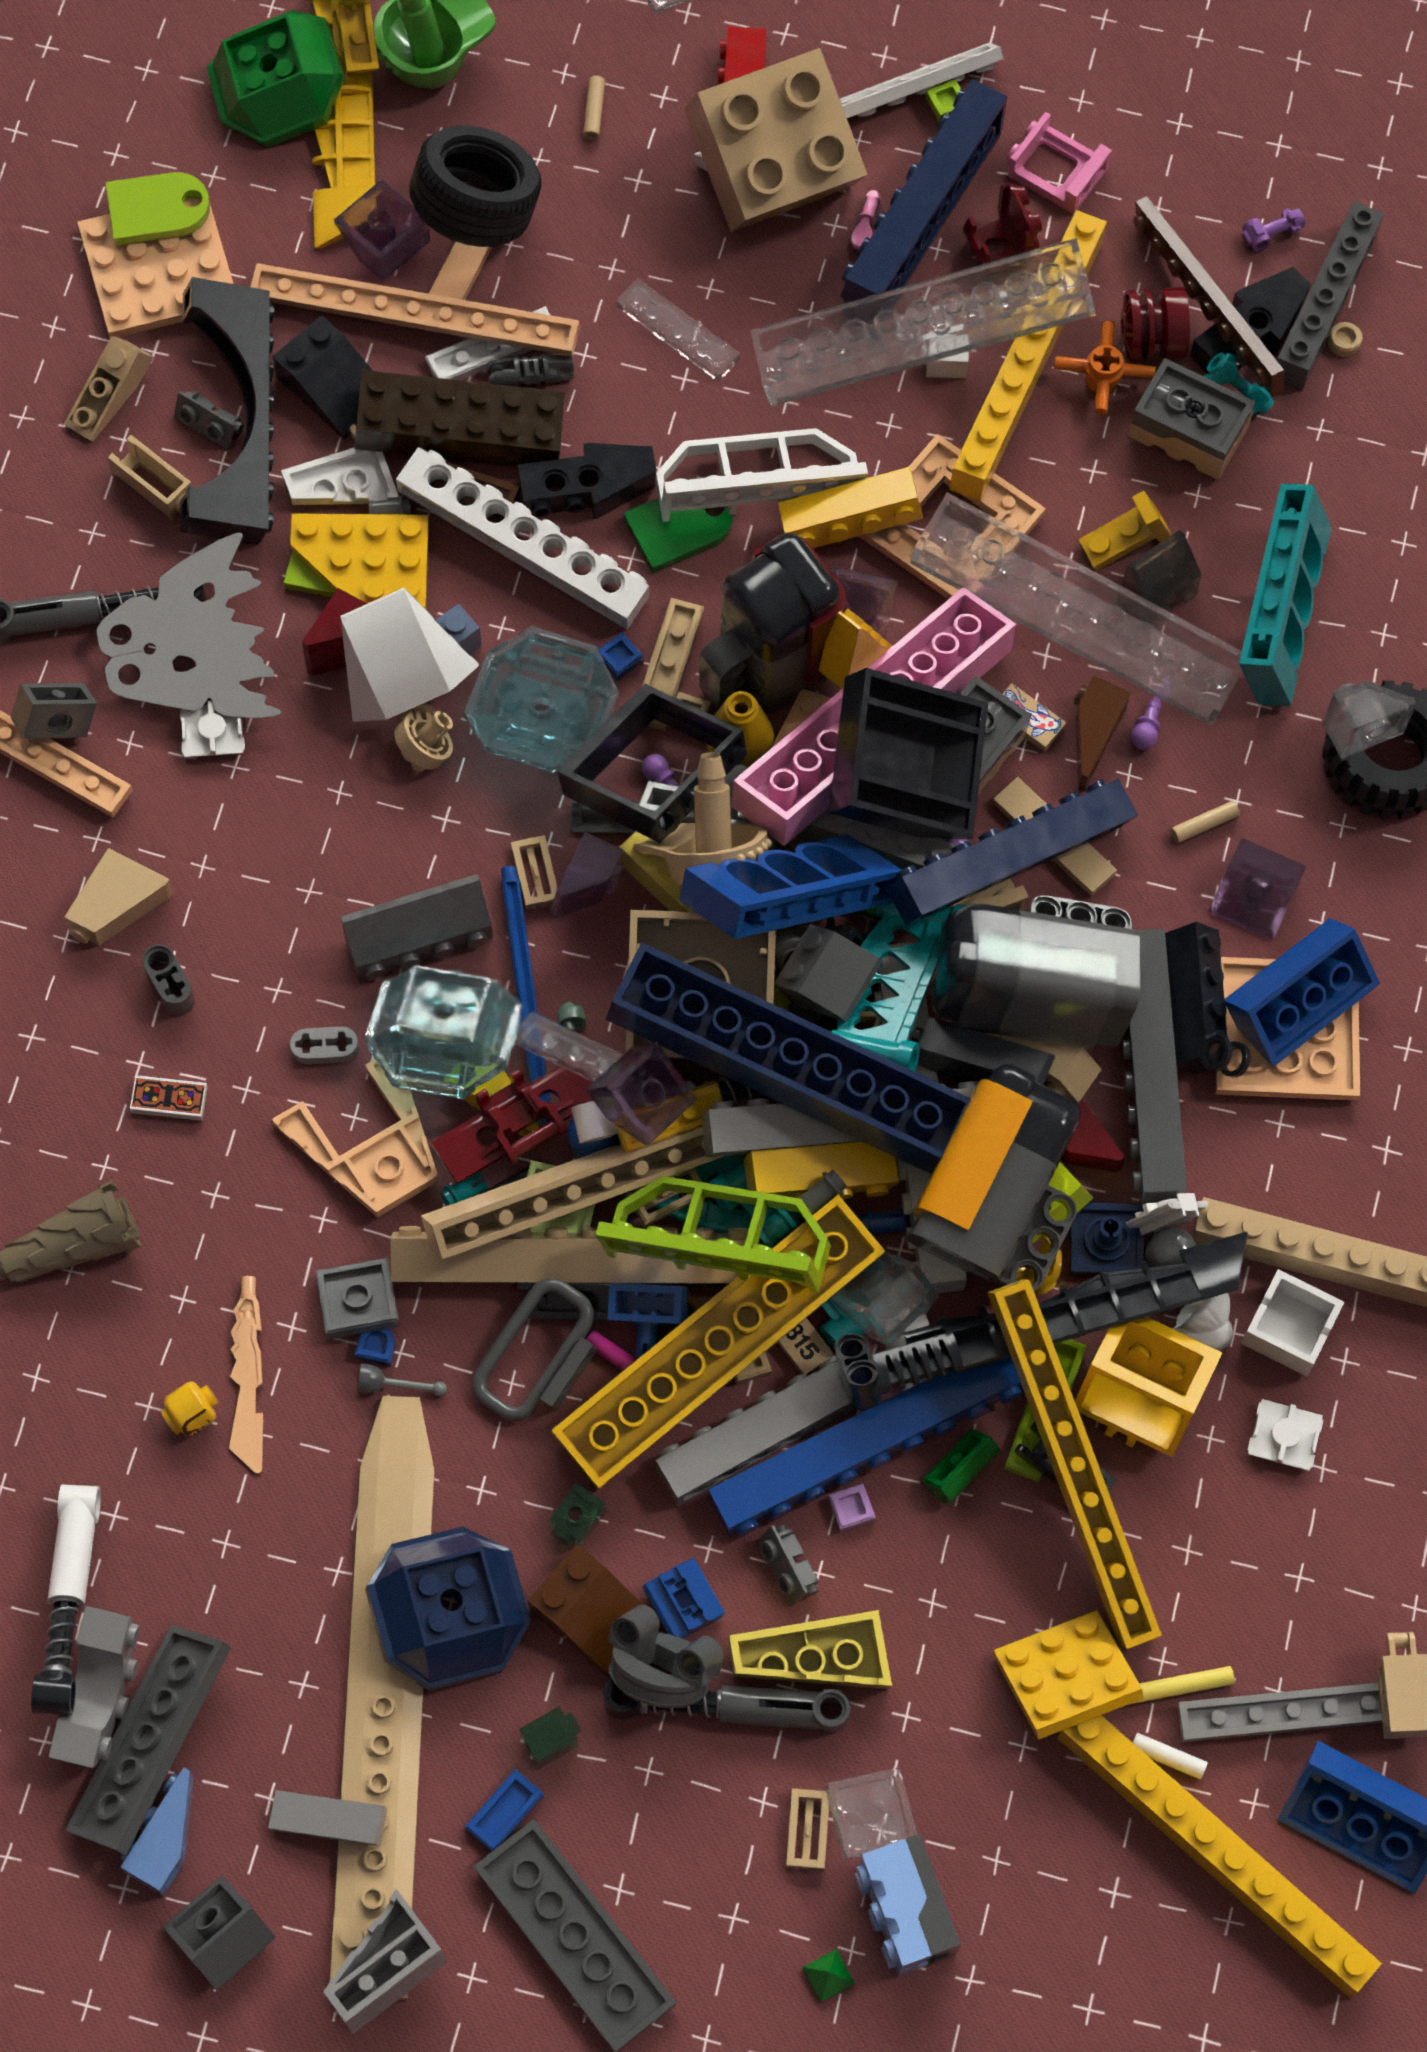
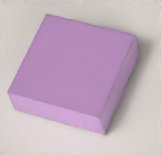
M864 1484L828 1495V1500L840 1532L875 1521L876 1517Z

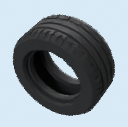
M470 125L452 126L434 133L421 146L409 184V195L417 214L437 233L465 245L496 247L515 240L526 231L538 201L542 181L533 158L512 139L482 127ZM461 181L476 184L478 186L486 188L489 191L479 190L477 188L466 185Z

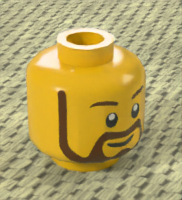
M189 1381L165 1397V1408L161 1410V1413L176 1435L182 1432L185 1436L191 1437L215 1421L216 1412L214 1406L219 1402L207 1385L200 1388L195 1382Z

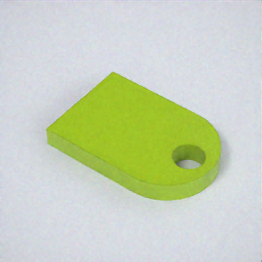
M173 172L106 182L115 246L189 235L204 225L210 213V201L206 187L199 179L190 174ZM191 197H197L202 200L195 207H188L184 204Z

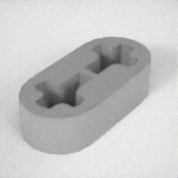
M348 1027L305 1028L295 1032L290 1040L293 1058L297 1062L306 1065L349 1062L355 1058L359 1050L357 1036ZM340 1038H346V1042L349 1044L346 1045V1051L341 1052L338 1046H335L339 1043ZM304 1040H310L313 1046L310 1047V1053H303L302 1048H300L303 1046Z

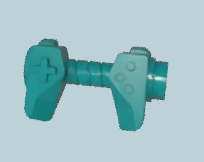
M1219 353L1213 357L1207 366L1208 373L1204 376L1205 378L1220 385L1230 383L1242 396L1255 401L1252 416L1256 412L1263 415L1270 410L1274 399L1265 387L1261 388L1257 383L1251 385L1238 373L1235 356L1231 353Z

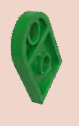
M658 498L623 513V519L653 574L720 545L730 534L733 525V515H729L728 506L721 507L724 512L715 517L708 515L705 512L706 508L674 511L670 513V521L663 522Z

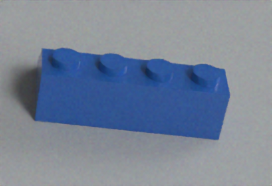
M1329 918L1225 998L1224 1003L1237 1029L1271 1066H1275L1380 985V982L1356 929Z
M1317 1741L1277 1820L1415 1894L1427 1874V1798L1328 1745Z

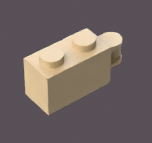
M1414 1632L1386 1633V1656H1382L1376 1663L1384 1739L1427 1737V1654H1417ZM1395 1648H1406L1407 1655H1396Z

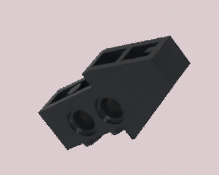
M1290 267L1237 291L1234 294L1232 305L1265 347L1275 356L1296 321L1308 296L1311 284L1294 267ZM1215 324L1193 340L1190 357L1206 374L1208 373L1207 366L1209 362L1219 353H1231L1236 358L1238 371L1242 367L1236 356L1235 349L1227 345L1229 342L1225 343L1222 340L1218 327ZM1252 325L1260 326L1262 329L1253 328Z
M584 443L583 456L518 465L522 503L532 512L531 515L535 517H545L551 513L562 511L576 513L585 508L592 507L593 518L598 519L656 487V465L652 446ZM586 482H592L596 485L592 487H585L582 484ZM551 487L562 488V490L557 492H553L548 489Z

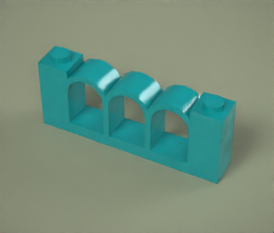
M1280 484L1239 661V665L1256 701L1261 705L1292 706L1298 680L1296 671L1300 667L1304 651V629H1307L1313 612V588L1318 585L1321 577L1323 557L1326 556L1332 529L1314 485Z

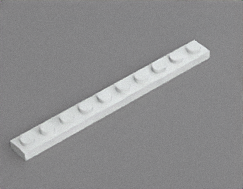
M987 43L840 99L846 118L857 114L859 117L868 116L877 111L876 107L886 103L888 106L900 104L906 101V96L915 92L918 95L926 94V90L935 87L939 83L949 82L954 79L957 82L965 78L964 74L968 72L990 70L994 68L995 62L1004 59L1001 47ZM695 153L694 157L697 166L707 171L701 153Z

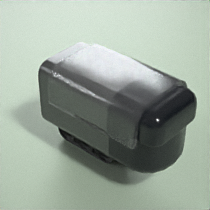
M1040 895L1032 901L1028 911L988 904H972L961 907L948 917L940 932L938 971L932 983L931 1003L933 1011L939 1017L952 1020V1024L959 1028H968L984 1033L1083 1049H1093L1095 1044L1118 1047L1136 1011L1140 994L1139 930L1132 929L1131 917L1126 911L1113 906Z

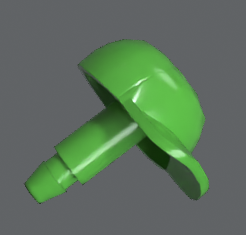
M389 0L382 5L375 17L373 26L378 60L384 61L386 67L396 77L417 89L432 90L444 86L454 80L463 67L467 53L493 32L496 28V17L485 0Z

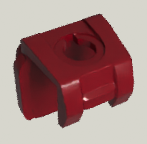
M1011 183L1001 185L997 206L998 220L977 229V225L971 216L963 226V232L984 273L1023 266L1028 259H1031L1035 250L1039 249L1037 235L1038 232L1042 231V222L1036 212L1026 211L1024 206L1029 204V197L1023 185L1019 187ZM995 240L1000 243L1005 241L1007 245L1004 246L1001 253L993 255L990 253L986 243Z

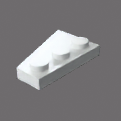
M352 448L281 470L292 505L369 504V500L399 499L383 452Z

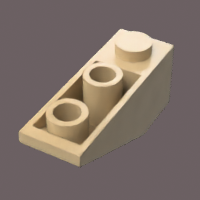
M111 336L64 425L90 441H94L139 386L154 357L126 340Z

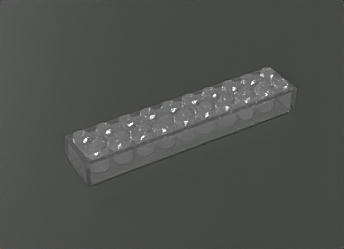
M1077 238L756 328L750 330L763 388L770 406H775L1082 320L1097 314Z
M948 492L914 547L910 564L958 590L965 587L1004 615L1211 727L1243 673L1239 665L1241 650Z

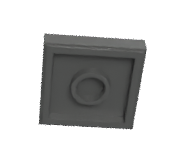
M388 1258L316 1270L327 1340L400 1327Z

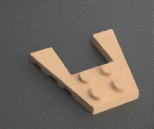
M396 1047L365 1064V1068L399 1121L340 1156L337 1154L303 1101L272 1119L276 1129L377 1218L439 1182V1176Z

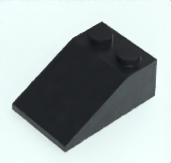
M321 316L276 352L272 358L276 378L338 435L345 439L351 434L349 428L353 424L357 425L362 370H373L348 339L327 319Z

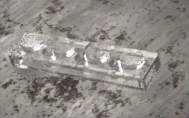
M639 278L616 300V307L718 382L740 360V353Z

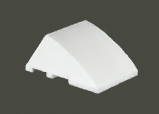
M405 588L340 616L353 722L387 720L450 692L479 666V663L457 644V641L434 620V617Z

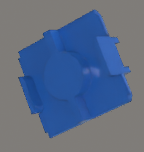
M695 1558L676 1565L673 1569L659 1574L658 1577L651 1579L642 1586L658 1619H660L665 1630L670 1635L684 1639L710 1623L719 1620L725 1614Z

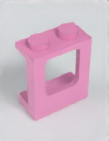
M1045 112L1038 122L1034 120L1029 125L1024 141L1020 145L1015 144L1010 150L1007 157L1009 162L1008 177L1074 215L1108 170L1112 150L1100 144L1095 152L1050 127L1051 115ZM1039 145H1046L1077 164L1061 186H1053L1023 167Z

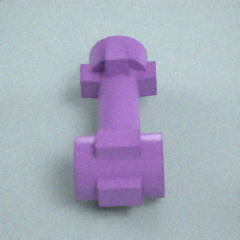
M1289 208L1282 211V218L1262 225L1258 218L1251 219L1242 226V237L1247 246H1252L1255 252L1264 250L1271 244V236L1283 231L1291 232L1292 235L1300 232V229L1305 227L1303 213L1299 208L1292 211Z

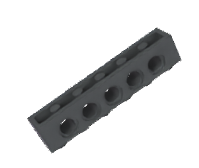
M1353 201L1278 356L1277 362L1284 369L1285 384L1303 391L1328 339L1330 330L1335 325L1378 235L1384 213Z

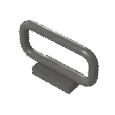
M546 1278L537 1282L528 1291L476 1369L472 1379V1389L476 1399L483 1406L509 1421H521L530 1417L542 1401L558 1410L598 1350L597 1347L584 1339L594 1321V1310L590 1300L584 1294L559 1279ZM547 1293H555L578 1309L579 1320L525 1402L520 1406L513 1407L488 1390V1377L540 1299Z

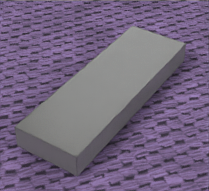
M276 1790L268 1829L380 1846L387 1808L382 1805Z

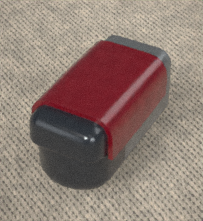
M785 533L772 538L753 550L751 561L733 571L726 577L722 585L720 636L703 648L700 653L699 687L717 711L730 695L738 691H745L754 696L765 714H771L795 701L801 690L810 691L828 679L819 672V666L825 642L839 611L845 612V590L811 545L801 536Z

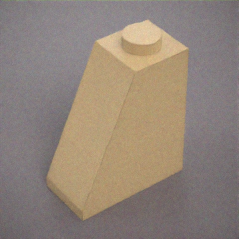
M108 848L64 916L69 934L82 943L91 941L100 946L168 900L173 894L170 880Z

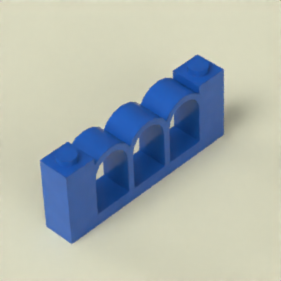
M843 834L821 839L820 842L800 844L795 849V853L784 850H769L759 855L757 861L752 859H745L744 861L727 859L722 861L719 866L712 862L685 868L679 901L732 938L738 939L894 903L886 888L898 880L895 874L902 869L850 835Z

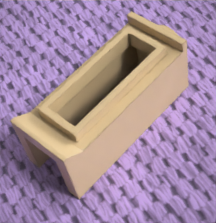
M130 435L126 439L129 453L121 461L113 453L108 456L111 473L122 479L166 514L172 521L180 513V501L188 487H192L191 481L134 436ZM139 466H142L171 489L173 493L166 498L134 471Z

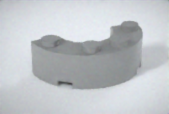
M90 1606L85 1607L76 1643L79 1645V1661L75 1677L76 1697L74 1711L72 1715H61L58 1718L48 1757L91 1768L95 1767L100 1759L105 1761L108 1759L112 1746L111 1736L117 1719L123 1720L129 1706V1698L124 1697L127 1684L134 1681L138 1669V1660L133 1659V1653L139 1637L140 1625L135 1624L133 1617Z

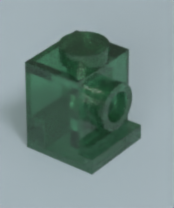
M575 1482L571 1487V1491L549 1519L550 1527L553 1529L552 1535L567 1546L572 1542L581 1547L606 1513V1503ZM572 1510H578L582 1513V1517L577 1521H573L568 1517V1514Z

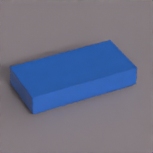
M515 1769L467 1823L465 1829L492 1852L506 1841L544 1797V1793Z

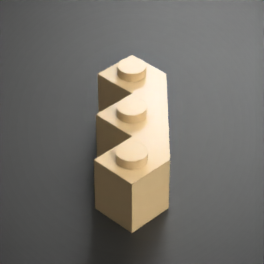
M952 1020L954 1025L1055 1055L1044 1085L1070 1098L1074 1102L1079 1103L1102 1070L1088 1052L1073 1040H1069L1065 1044L1055 1037Z

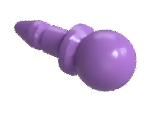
M1159 695L1154 696L1150 700L1144 716H1140L1137 719L1136 726L1131 731V742L1139 750H1149L1157 743V732L1160 729V723L1157 718L1161 709Z
M651 754L644 759L642 773L648 780L679 787V784L673 779L676 773L674 770H669V763L664 756Z

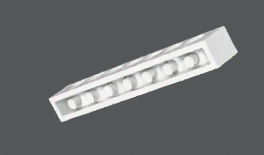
M418 447L396 478L398 492L410 498L412 501L628 630L649 598V585H647V581L640 574L634 571L627 573L617 567L618 563L606 554L597 555L589 550V546L580 538L575 536L569 538L561 533L560 528L550 520H539L531 515L532 512L525 505L519 502H514V504L503 498L502 493L495 487L488 484L484 487L474 481L472 474L460 467L454 469L446 464L445 459L435 451L429 450L426 452ZM437 479H441L447 482V484L442 488H433L430 486V484ZM467 496L476 500L469 506L459 503L460 499ZM492 514H501L505 517L499 523H492L487 520ZM521 531H529L533 534L528 540H520L516 537ZM551 548H557L562 552L556 558H550L544 553ZM581 565L591 569L586 575H578L573 570ZM607 583H615L620 587L613 593L602 589Z

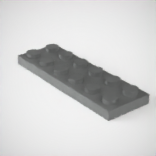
M171 1624L112 1738L108 1759L100 1761L65 1831L75 1837L126 1856L232 1648L221 1640Z
M535 1818L473 1866L477 1874L614 2052H619L677 2005L674 1998Z

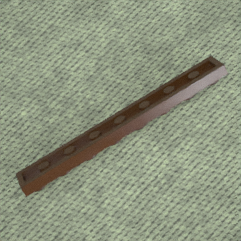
M1145 196L1135 201L1136 216L1133 218L1134 225L1141 235L1145 234L1150 240L1154 253L1165 259L1172 276L1175 278L1179 277L1184 284L1187 295L1191 299L1195 298L1201 305L1205 318L1208 321L1212 320L1218 327L1222 340L1225 343L1229 342L1233 346L1240 363L1248 365L1258 386L1261 388L1265 387L1272 397L1284 392V369L1150 199Z

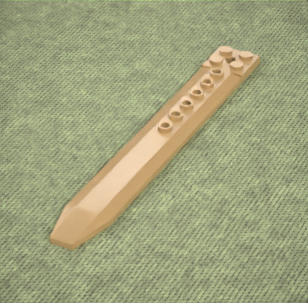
M382 1397L360 1466L341 1800L382 1805L387 1808L380 1846L340 1840L338 1842L330 1981L352 1950L355 1951L367 1935V1929L374 1920L377 1921L389 1904V1898L396 1889L410 1908H413L424 1688L417 1684L415 1680L384 1661L365 1588L391 1544L432 1534L435 1470L420 1397ZM408 1993L399 2000H408Z

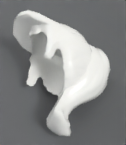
M1225 1293L1185 1305L1177 1316V1325L1172 1329L1218 1351L1223 1350L1231 1343L1233 1338L1232 1324L1229 1321V1294Z

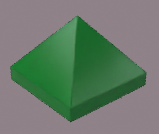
M837 1949L802 1967L820 2002L855 1984Z

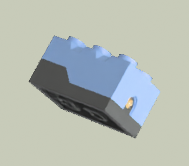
M920 1833L861 1854L858 1867H856L857 1872L854 1873L861 1895L869 1894L872 1903L869 1904L868 1915L874 1931L882 1930L885 1941H883L884 1946L881 1947V1951L888 1969L895 1967L899 1977L956 1956L961 1943Z

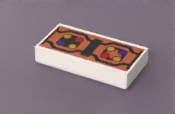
M136 1075L130 1111L135 1114L202 1121L208 1090L207 1083Z

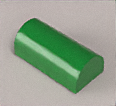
M971 1428L922 1481L938 1499L950 1505L995 1458L1000 1449L992 1437Z

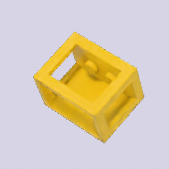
M1149 1317L1110 1327L1076 1397L1077 1409L1080 1413L1108 1426L1105 1435L1112 1438L1119 1431L1127 1435L1125 1445L1133 1448L1137 1440L1173 1458L1222 1352Z

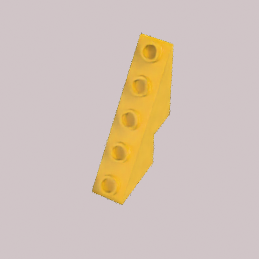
M847 608L844 613L840 611L837 613L824 645L819 672L843 689L846 676L868 668L893 646L865 623L863 619Z

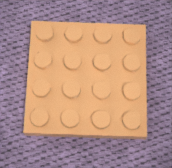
M191 197L184 204L188 207H195L202 200L197 197ZM211 205L208 219L204 225L189 235L115 246L110 214L78 221L83 245L110 338L111 336L119 338L182 322L183 292L191 277L234 284Z
M1221 957L1224 973V999L1276 959ZM1359 1001L1275 1066H1271L1237 1029L1227 1009V1036L1230 1042L1237 1041L1249 1048L1251 1062L1247 1071L1237 1078L1226 1076L1221 1071H1215V1095L1359 1100ZM1239 1048L1233 1050L1232 1059L1227 1066L1230 1071L1237 1069L1241 1064L1242 1052Z

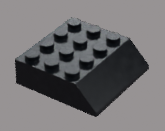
M864 668L846 676L829 813L920 838L972 839L974 835L988 702L869 668Z

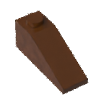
M1096 676L1092 677L1088 687L1084 685L1080 687L1074 700V704L1078 705L1076 714L1078 789L1084 792L1128 707L1131 692Z

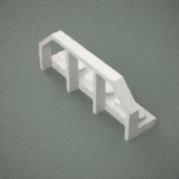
M817 428L684 441L656 472L655 485L662 521L667 522L670 521V513L674 511L728 506L729 515H736L738 505L793 499L866 479L868 477L866 462H857L855 452ZM814 444L842 463L839 465H811L806 468L791 469L787 446ZM777 448L780 469L770 472H743L739 475H731L727 452ZM717 453L721 476L711 475L706 478L689 480L679 478L665 482L687 456Z

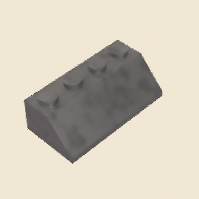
M478 874L341 916L346 946L358 981L365 978L367 980H375L383 977L387 971L397 968L410 969L417 966L420 961L432 957L436 959L445 958L453 954L454 950L467 946L469 948H477L493 938L492 923Z

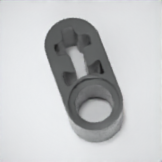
M164 945L149 947L143 954L142 963L147 979L164 1009L174 1016H183L189 1013L195 1003L190 981L172 950ZM164 961L169 963L163 970L156 971L152 969L153 965L157 962ZM174 983L178 994L182 996L176 998L174 994H171L169 985Z

